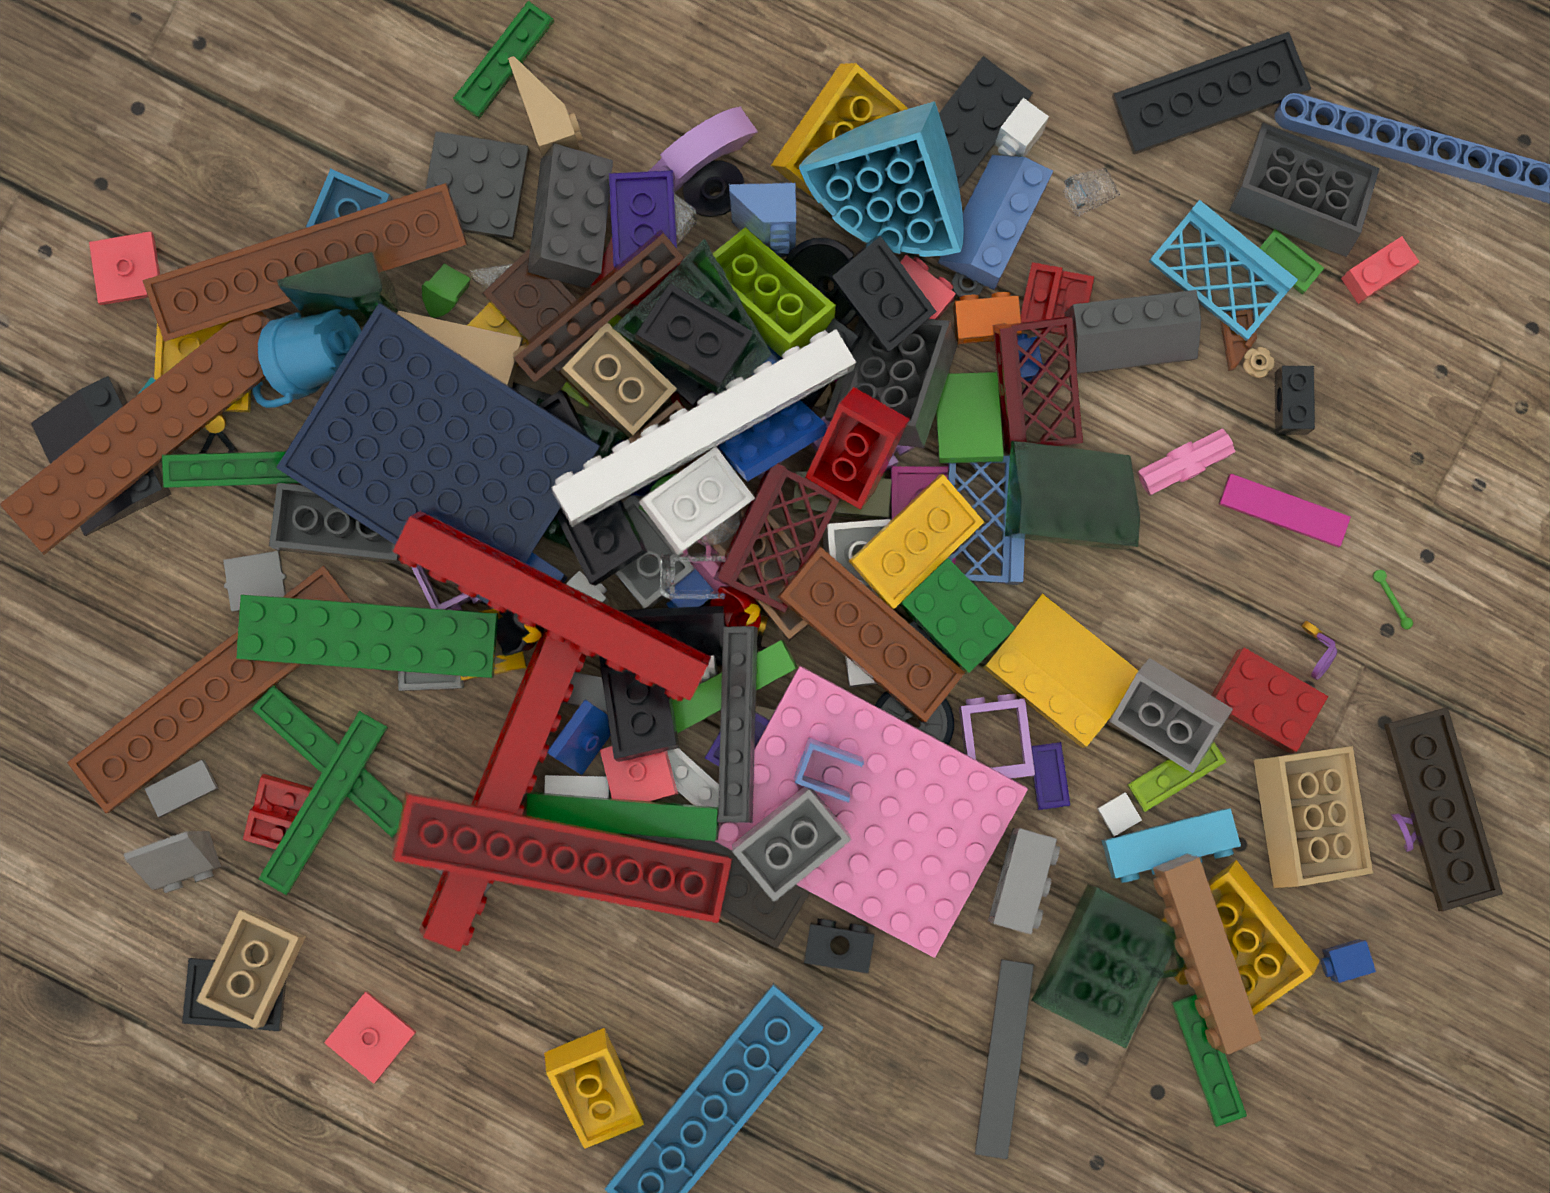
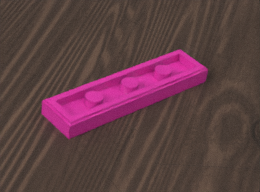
M1234 474L1228 476L1218 504L1338 548L1341 547L1351 518L1345 514Z

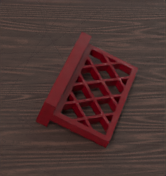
M1067 316L1008 325L1005 323L993 325L1004 450L1011 455L1024 454V451L1083 443L1072 317ZM1064 325L1065 338L1057 347L1045 336L1053 326ZM1037 328H1044L1041 333L1036 330ZM1030 330L1038 336L1027 351L1018 345L1017 331ZM1042 340L1055 350L1043 365L1031 356ZM1065 346L1067 350V355L1062 351ZM1019 351L1024 354L1020 360ZM1059 354L1068 361V369L1061 378L1048 369ZM1028 358L1040 367V370L1029 383L1021 377L1020 368ZM1045 372L1057 381L1047 396L1034 387ZM1068 377L1070 386L1065 383ZM1021 382L1026 385V387H1025V389H1024L1023 391H1022V384H1021ZM1061 386L1069 390L1071 400L1063 410L1051 401ZM1031 390L1043 399L1032 414L1023 405V399ZM1048 403L1060 412L1049 428L1037 419ZM1071 408H1072V417L1067 414V413L1071 410ZM1024 413H1025L1027 416H1029V418H1028V420H1027L1026 422H1025ZM1066 417L1073 423L1074 436L1061 438L1053 431ZM1035 421L1046 432L1038 441L1027 443L1026 431ZM1050 435L1056 438L1047 440Z
M778 463L765 471L754 493L755 499L750 502L713 579L785 613L788 606L784 602L779 603L771 599L766 585L782 579L785 587L789 583L787 577L796 575L815 552L840 498L819 485L785 469V466ZM786 478L798 484L801 497L785 502L781 487ZM804 487H806V488H808V489H810V490H812V491H814V492H813V493H810V494H806V491H805V488H804ZM820 494L830 499L831 501L825 513L814 516L808 498ZM777 496H778L779 501H780V504H777V505H774V506H773V504H774V502H775V500H776V498H777ZM803 500L809 518L792 523L786 505ZM782 507L788 525L771 531L767 516L770 510ZM823 517L819 526L817 527L815 519ZM810 521L814 536L810 542L800 545L794 527ZM763 525H764L765 530H766V533H763V534H760V535H759V533H760V531H761V529H762V527H763ZM789 529L795 547L778 552L772 534ZM768 536L774 554L757 560L753 545L757 539ZM809 546L805 555L803 556L801 548ZM796 550L800 565L796 571L786 574L780 556ZM750 553L752 562L745 564ZM775 558L781 576L764 581L758 563ZM754 565L760 583L747 587L736 581L743 568ZM758 587H761V588H762V591H763V594H761V593H759V592H757V591H755V590H753V589L758 588Z

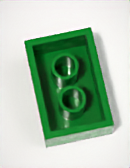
M949 558L941 563L899 604L965 674L970 673L1015 629L1007 618Z

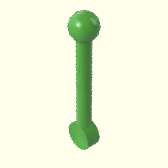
M1383 570L1375 571L1373 573V580L1380 583L1401 619V627L1406 630L1412 628L1413 620L1405 615L1386 582V572Z

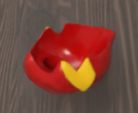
M720 586L715 592L710 606H724L726 627H760L761 609L755 598L731 586Z

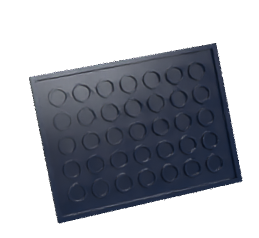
M379 303L276 468L395 545L409 516L422 511L526 563L561 509L552 492V487L556 485L555 480L565 473L572 472L575 475L584 470L583 465L595 456L601 445L387 306ZM478 594L476 596L478 599L482 600L486 604L489 601L488 599Z

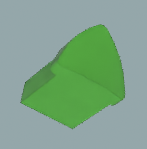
M443 264L429 281H425L422 285V298L430 317L436 318L450 312L457 304L458 299L468 289L471 278Z

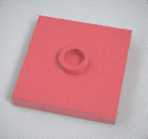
M151 231L89 242L97 300L100 305L148 297L142 280L160 275L154 234Z
M612 746L600 749L612 799L655 802L678 795L667 751L617 762L614 759Z
M366 991L324 1043L375 1084L415 1035L416 1031Z

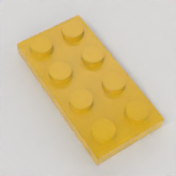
M941 474L848 562L889 607L895 609L969 538L984 521L945 475Z

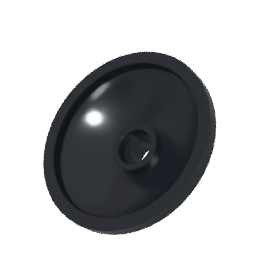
M813 238L798 244L789 252L784 261L836 305L834 318L847 326L857 314L835 285L832 291L829 290L828 283L831 279L828 276L855 253L842 242L831 238Z

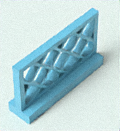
M1201 200L1195 204L1188 215L1148 261L1184 291L1197 290L1198 302L1229 326L1235 333L1244 338L1245 341L1251 337L1298 280ZM1189 223L1200 232L1199 243H1183L1182 231ZM1205 236H1206L1209 240H1211V241H1210V242H1206ZM1178 237V244L1171 245L1173 241ZM1218 246L1224 251L1225 262L1208 264L1206 247ZM1201 248L1203 264L1186 266L1184 249ZM1179 250L1181 266L1168 267L1159 258L1165 251ZM1230 257H1232L1235 261L1230 262ZM1243 266L1248 270L1249 282L1233 284L1231 267ZM1226 268L1227 284L1210 286L1209 269ZM1204 270L1205 286L1193 287L1187 281L1186 271ZM1181 271L1182 277L1179 276L1176 272ZM1254 276L1260 281L1255 282ZM1267 286L1277 295L1270 303L1257 304L1255 287ZM1250 288L1252 304L1235 306L1233 289ZM1228 289L1230 306L1217 307L1212 302L1211 291ZM1206 291V297L1200 292ZM1265 308L1260 316H1258V309ZM1252 309L1254 323L1246 330L1237 323L1236 311ZM1230 311L1231 317L1227 315L1225 312Z

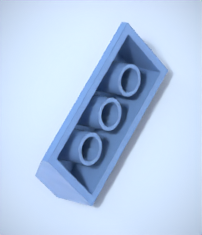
M992 155L963 211L964 237L961 252L941 256L938 263L995 290L1051 178L1053 170L1026 157Z
M795 183L730 184L732 223L740 231L746 227L779 257H786L796 245Z

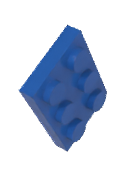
M799 400L716 447L727 462L748 482L823 437L828 428L821 418Z

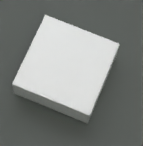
M1126 792L1097 808L1112 836H1116L1142 821Z

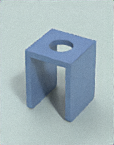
M808 738L794 775L795 783L849 803L851 796L848 791L804 775L813 749L860 767L864 765L863 758L818 740Z

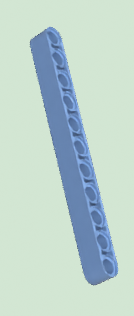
M1292 93L1283 98L1275 111L1276 123L1286 130L1550 203V164L1298 93ZM1285 107H1294L1298 111V116H1289L1285 111ZM1315 115L1325 116L1328 120V125L1319 124L1316 121ZM1346 123L1355 124L1359 133H1350L1346 128ZM1376 132H1384L1388 136L1389 142L1380 141L1377 138ZM1407 140L1415 141L1419 146V151L1411 150L1407 145ZM1442 148L1446 150L1449 154V160L1442 159L1438 155L1437 149ZM1468 157L1476 158L1479 162V168L1472 167L1468 162ZM1499 165H1503L1509 170L1510 177H1505L1499 172ZM1529 174H1534L1539 178L1540 186L1534 185L1530 181Z

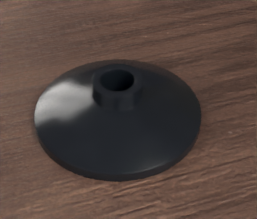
M713 160L684 183V200L694 213L703 217H718L731 211L730 184H745L743 175L732 163L723 160ZM715 192H720L718 195L712 196Z

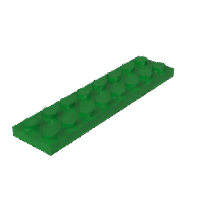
M242 594L240 596L236 659L494 678L498 613Z

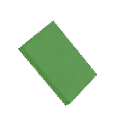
M997 372L948 374L936 410L939 463L1003 462L1004 454Z

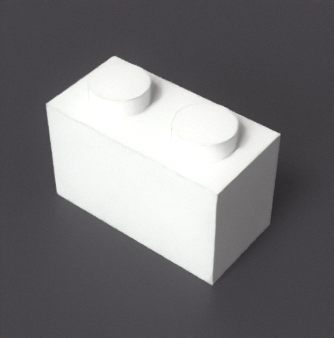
M1023 98L1000 128L995 146L998 147V152L1002 156L1025 157L1041 137L1049 116Z

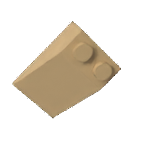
M514 56L508 58L542 157L554 143L580 150L578 141L583 140L575 113L568 114L565 104Z

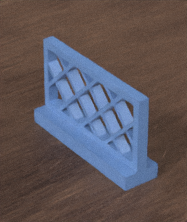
M1015 454L1014 456H1004L1003 462H987L982 467L976 462H970L977 472L966 482L956 474V463H948V480L955 487L956 480L960 485L957 491L960 492L964 489L976 502L972 508L975 509L979 506L991 519L979 531L976 530L974 535L964 545H960L953 555L951 554L948 557L952 561L961 552L970 561L973 567L964 575L971 582L1005 583V585H1019L1023 583L1028 455ZM991 463H1005L1004 477L995 484L984 472V469ZM979 474L992 487L980 499L967 486ZM1003 482H1004V492L999 488V486H1000ZM994 490L1003 499V509L996 515L982 502ZM1002 514H1003V524L997 519V518L1000 517ZM993 522L1002 531V540L995 547L981 534ZM977 537L989 549V552L978 562L965 549ZM1001 545H1002V556L997 552V549H998ZM992 554L1001 563V576L988 575L980 566ZM975 569H977L981 575H975L971 573Z

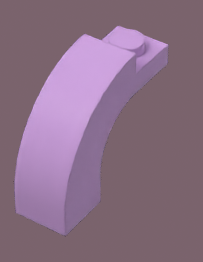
M741 107L728 109L705 120L681 136L660 154L662 158L649 171L673 170L675 193L705 165L722 155L738 151L758 131Z

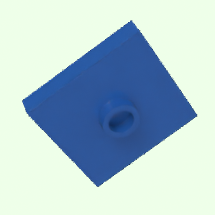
M585 699L547 753L580 775H583L611 736L608 715Z

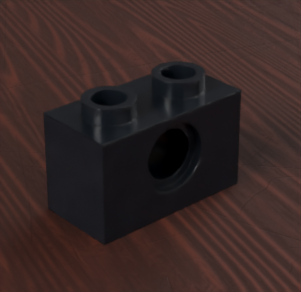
M1282 365L1274 372L1275 435H1307L1315 429L1314 366Z
M821 918L817 919V924L810 923L804 963L869 974L875 936L874 933L868 932L869 926L849 923V929L836 927L837 921ZM836 936H844L848 939L849 947L842 954H836L830 948L831 940Z

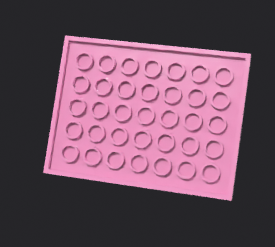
M799 665L754 748L753 823L719 822L718 840L715 842L732 850L734 842L804 787L795 783L794 775L808 738L861 756L864 760L863 767L813 749L804 775L850 793L851 799L848 803L815 791L849 832L851 841L796 885L935 958L1028 788Z

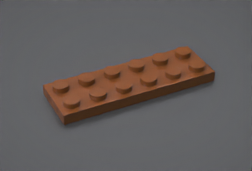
M818 547L777 596L921 722H927L965 674L960 667L822 547Z

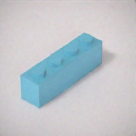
M1231 808L1101 840L1111 878H1120L1121 883L1140 879L1139 872L1151 870L1152 875H1155L1153 867L1185 854L1200 857L1202 863L1201 856L1214 854L1215 859L1233 855L1232 848L1241 846Z

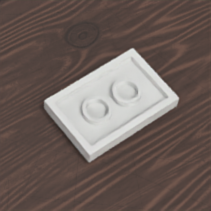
M714 447L645 496L639 503L679 555L752 502L755 497L718 448Z

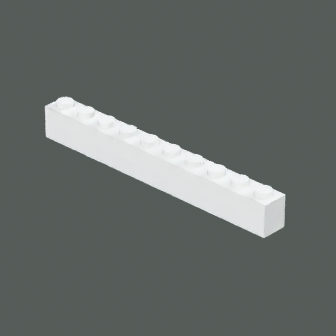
M837 329L829 334L826 330L816 334L810 339L811 344L802 349L799 346H795L782 354L783 359L773 365L770 361L760 365L754 370L755 375L746 380L742 377L733 380L726 385L727 390L716 396L714 393H710L697 402L699 406L687 411L684 408L675 412L669 417L670 422L659 427L658 424L648 427L641 432L642 437L632 443L629 440L619 443L612 449L614 453L603 459L601 456L592 458L583 465L585 469L575 475L572 472H568L555 480L556 485L552 487V492L571 526H575L853 371L856 361Z

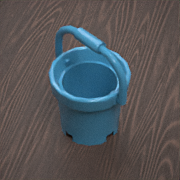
M335 309L301 318L302 316L299 312L269 321L261 330L258 340V359L263 374L272 388L284 397L275 400L263 398L261 394L263 381H261L253 388V395L257 403L264 408H276L291 403L293 399L297 400L316 393L323 384L329 382L361 332V328L355 319L350 315L343 317L339 314L342 310Z

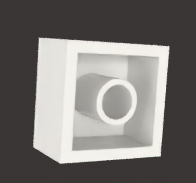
M891 519L828 524L823 533L824 550L867 586L869 584L848 561L880 532Z

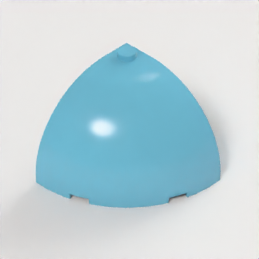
M935 101L893 113L852 129L813 151L799 165L803 179L818 203L821 202L837 224L860 240L869 243L874 237L881 236L893 253L900 254V252L919 254V256L923 257L944 256L961 252L964 224L960 190L952 154Z

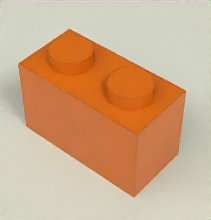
M1010 292L993 293L991 298L979 299V296L975 294L964 295L960 297L959 301H955L953 305L955 336L958 344L994 341L993 325L1021 323L1019 297L1010 296ZM1017 331V335L1022 334V331Z

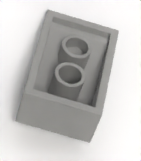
M186 831L124 853L125 860L152 890L163 889L164 893L183 888L182 881L194 878L195 883L214 876L213 870L221 868L209 831Z

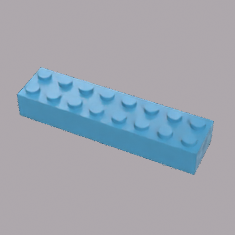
M773 983L607 1183L604 1190L607 1193H688L824 1028L823 1024Z

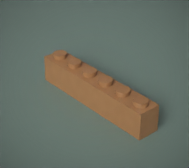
M1185 854L1153 867L1156 876L1153 879L1154 887L1159 896L1164 899L1166 905L1164 916L1167 923L1174 928L1177 937L1174 940L1175 948L1182 958L1184 957L1187 966L1185 977L1189 985L1195 989L1198 998L1195 1000V1005L1200 1016L1205 1018L1208 1027L1205 1034L1212 1048L1229 1055L1261 1041L1262 1038L1200 857Z

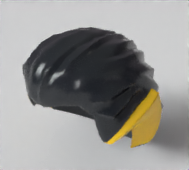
M508 609L505 613L498 611L502 616L498 618L497 641L504 656L532 649L543 635L544 627L538 624L535 627L525 625L517 620L518 614Z

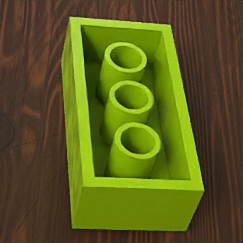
M746 227L699 265V285L757 334L780 357L787 350L795 346H799L802 349L811 344L810 339L826 330L835 316L836 305Z

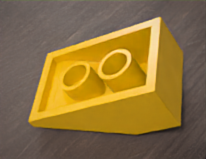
M605 1028L544 1052L546 1074L584 1149L644 1125L618 1055Z

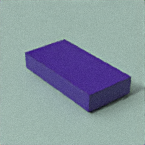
M1061 742L1031 746L1035 771L1033 781L1037 809L1043 810L1071 806Z

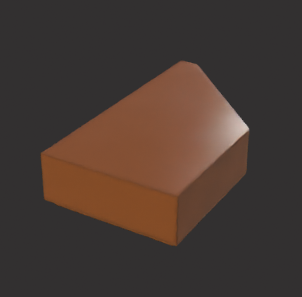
M1252 309L1236 311L1237 323L1246 330L1254 323ZM1230 311L1225 312L1227 315L1231 317ZM1220 320L1228 370L1232 371L1256 341L1257 334L1255 331L1245 341L1244 338Z

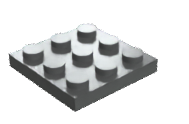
M435 132L426 189L444 183L448 184L463 232L514 240L529 147L520 144Z

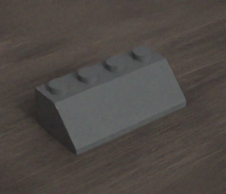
M1197 290L1073 304L1065 312V317L1071 316L1073 320L1077 374L1198 359L1201 314Z

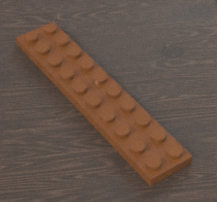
M444 183L142 281L165 342L468 244L448 184Z
M262 311L233 319L1 502L0 506L40 552L45 555L162 461V455L173 453L266 378L258 359V340L261 330L270 320Z
M324 565L283 596L287 598L352 602ZM237 631L67 763L105 813H110L302 664L236 659Z

